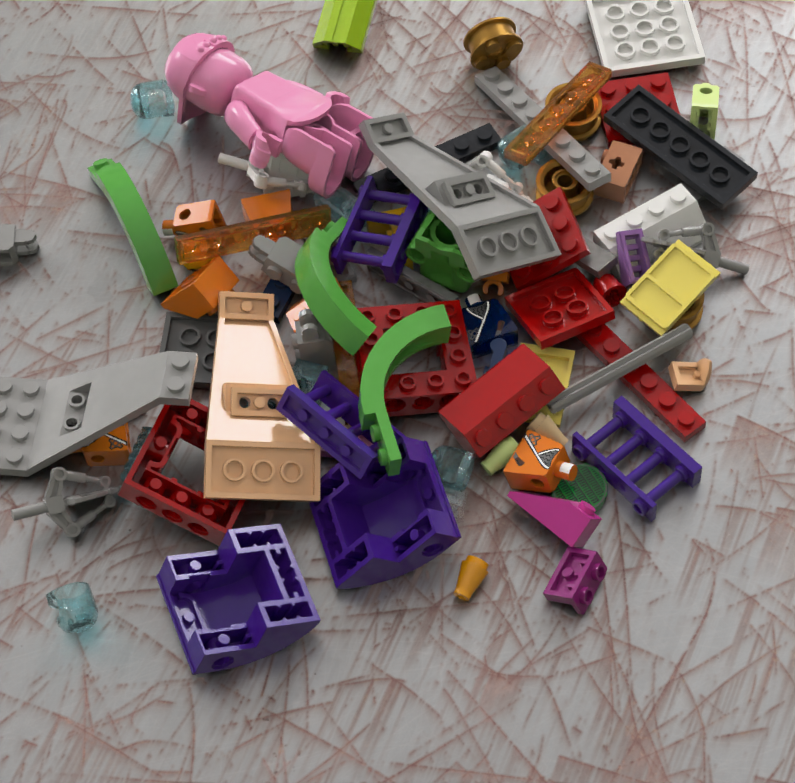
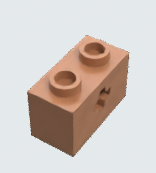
M613 140L610 148L605 149L601 157V164L611 172V181L595 188L594 195L624 204L642 166L643 149Z

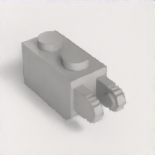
M0 224V266H13L19 261L20 255L37 253L40 247L34 230L17 229L15 224Z
M262 235L253 238L248 254L254 260L263 264L261 270L271 279L279 280L289 286L293 292L301 294L295 275V259L302 246L288 237H281L277 242Z
M310 309L300 311V321H295L296 333H291L297 365L302 364L304 374L337 369L331 335L323 328Z

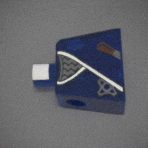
M476 293L469 295L465 299L467 307L462 308V314L472 359L491 354L490 343L496 338L504 339L507 343V348L518 345V328L497 299L493 298L483 302L480 295Z

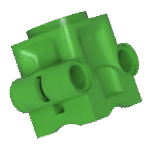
M429 210L418 231L407 246L405 254L411 261L419 264L421 275L454 291L466 292L475 281L452 231Z

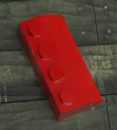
M521 344L439 409L437 413L469 457L481 458L563 392L565 387L547 363L525 344Z

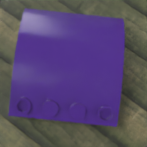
M401 436L396 440L402 457L400 473L398 475L388 476L385 466L380 465L377 457L367 477L361 480L340 462L320 478V501L309 502L337 589L369 586L402 576L433 560L461 538L427 441Z
M281 523L228 529L218 550L167 556L159 573L156 575L192 675L231 669L263 659L296 642L315 628L321 621Z

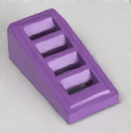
M642 228L618 231L616 233L621 283L625 288H631L651 267L646 243L641 241L642 237H644ZM635 239L636 244H626V240ZM637 250L636 255H629L628 251ZM638 261V266L631 265V262ZM639 272V277H634V273Z

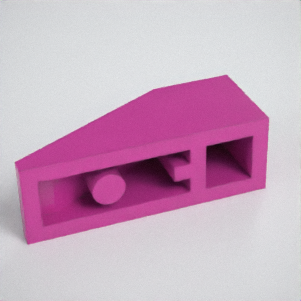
M510 491L507 495L572 548L584 547L602 520L595 514L596 509L585 501L578 502L523 491Z

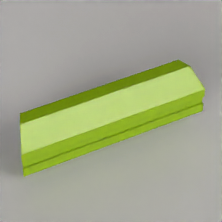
M325 0L312 43L313 47L329 49L330 43H333L334 46L342 44L344 47H347L348 52L363 53L377 0Z

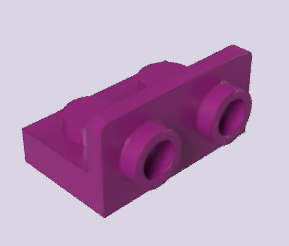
M567 547L543 595L549 601L571 604L577 614L584 615L588 606L592 603L594 594L601 581L605 578L607 566L597 551Z

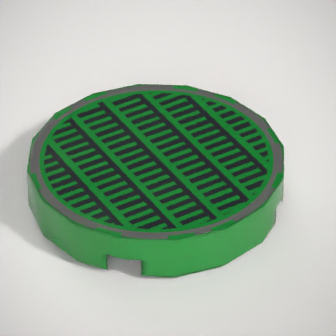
M573 463L578 468L576 478L573 481L561 479L556 489L551 492V497L578 502L585 501L592 505L597 512L603 507L607 498L608 483L606 478L594 466L587 463Z

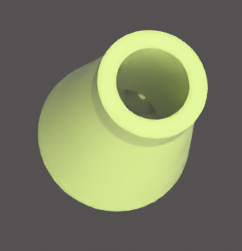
M508 435L494 446L487 457L480 463L481 466L492 476L495 472L506 467L519 444L513 437Z

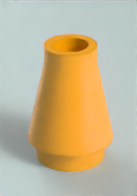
M468 555L466 560H462L453 594L461 600L469 601L472 594L488 575V563L472 555Z

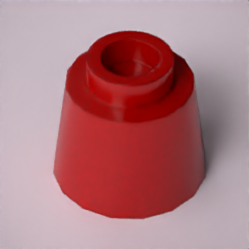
M604 274L602 277L594 279L593 287L612 308L620 304V301L626 296L627 289L612 274Z

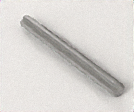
M684 323L569 386L546 404L551 413L561 411L693 337L692 329L687 323Z

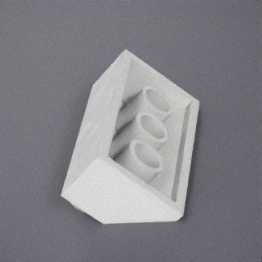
M680 183L593 231V242L617 256L618 264L610 269V271L621 283L616 233L618 231L642 228L644 237L659 240L658 232L660 230L676 231L684 227L700 226L706 223L697 200ZM681 235L672 236L666 240L667 242L675 243L679 239L691 248L702 243L701 235L682 237ZM635 239L626 240V244H636ZM646 243L650 264L652 266L657 261L653 258L652 255L653 251L656 250V247ZM637 250L628 251L629 255L637 254ZM638 261L631 262V265L638 266ZM639 272L634 273V277H639Z

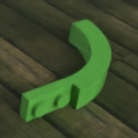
M103 158L95 161L93 166L88 167L90 177L103 191L113 207L135 254L147 288L155 296L178 287L175 274L157 230L128 173L120 162L115 163L112 159Z
M342 216L336 223L331 220L322 231L317 227L297 253L295 275L301 294L313 315L331 337L348 353L354 356L377 326L366 318L347 298L338 285L330 267L329 249L340 237L348 221Z
M444 304L417 311L393 325L376 342L364 365L359 392V420L362 431L370 429L373 442L378 443V460L381 466H385L388 476L400 473L402 457L384 402V389L392 373L407 358L425 348L449 342L451 324Z

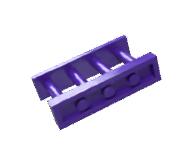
M368 175L364 185H361L359 188L358 199L339 241L331 250L330 259L334 264L336 273L342 275L347 262L380 267L384 272L386 282L397 284L408 258L405 250L418 231L429 208L414 193L406 195L377 190L373 176ZM374 201L407 205L405 212L401 213V215L370 211ZM365 221L398 226L396 233L391 236L361 231ZM357 241L389 246L387 253L382 257L352 252Z
M326 370L321 371L309 393H303L294 384L287 387L276 410L360 480L367 477L379 456V446L377 442H373L370 429L362 431L358 409L359 397ZM320 400L326 406H328L330 410L325 411L315 402ZM341 417L352 427L347 429L336 419ZM391 424L396 440L401 436H405ZM363 435L373 445L367 446L358 436Z
M621 395L613 402V419L586 440L577 431L572 434V452L580 461L584 460L587 464L601 471L606 481L632 504L633 509L640 516H645L652 522L656 519L657 504L655 502L680 481L686 482L692 488L701 481L702 466ZM620 427L626 428L633 437L607 458L595 448ZM645 445L653 452V455L627 476L615 467L617 463L638 446ZM665 463L673 470V473L648 494H645L635 485L657 465Z

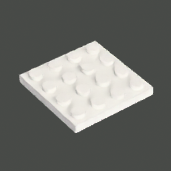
M585 0L605 78L705 64V53L688 0Z

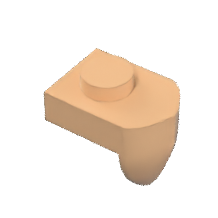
M702 358L698 362L672 361L668 371L674 391L704 390L711 377L712 361L707 358Z

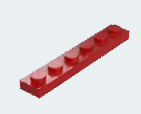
M605 323L576 336L605 366L633 352ZM646 363L619 378L684 443L706 427V421Z

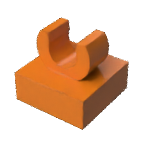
M505 272L482 278V281H486L483 285V293L488 295L489 287L497 285L498 296H502L504 294L502 283L509 284L510 273Z

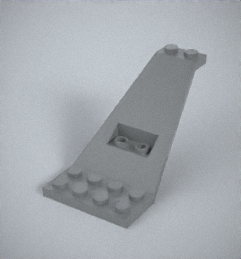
M404 112L363 120L358 125L368 148L452 231L474 281L554 260L562 255L540 206L487 177L484 170L477 171L415 136Z
M166 351L49 380L0 377V475L28 477L79 448L89 446L90 442L160 404L190 406L198 364V354L194 352Z

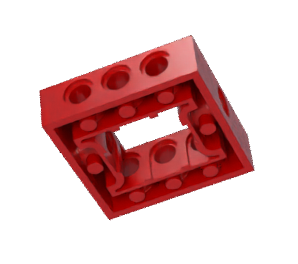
M460 300L357 308L377 326L354 354L359 386L369 353L382 335L397 322L417 311L444 304L451 324L449 342L436 345V356L440 357L441 370L391 375L384 389V402L388 417L437 413L439 409L477 380Z
M193 399L190 401V406L164 404L118 495L220 546L227 530L232 529L245 500L204 499L203 492L199 490L195 492L178 483V479L174 477L170 479L161 474L179 439L204 451L208 407Z

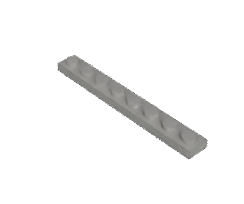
M497 66L475 75V84L588 191L611 181V172Z

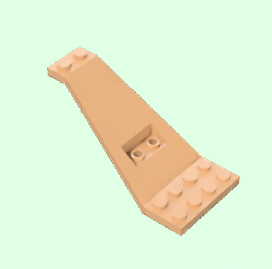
M220 291L218 293V323L204 443V499L320 501L321 446L278 410L270 409L267 404L268 400H273L276 402L277 407L287 387L294 384L299 388L274 322V294ZM240 399L248 401V408L240 406Z

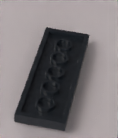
M639 84L604 114L603 121L634 145L642 148L646 154L721 210L757 179V171Z

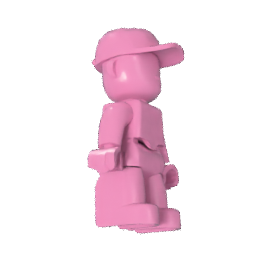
M190 34L182 38L168 56L164 72L168 87L179 99L177 123L182 125L189 119L200 116L205 112L216 116H224L227 126L251 150L249 161L255 167L263 169L269 163L271 155L277 158L280 153H283L288 161L309 175V189L327 199L338 190L344 177L355 182L365 174L370 166L374 153L368 148L358 125L363 120L373 119V117L351 106L350 97L341 92L330 91L323 96L322 93L308 86L285 80L269 71H263L253 76L251 66L235 53L233 44L227 41L225 35Z

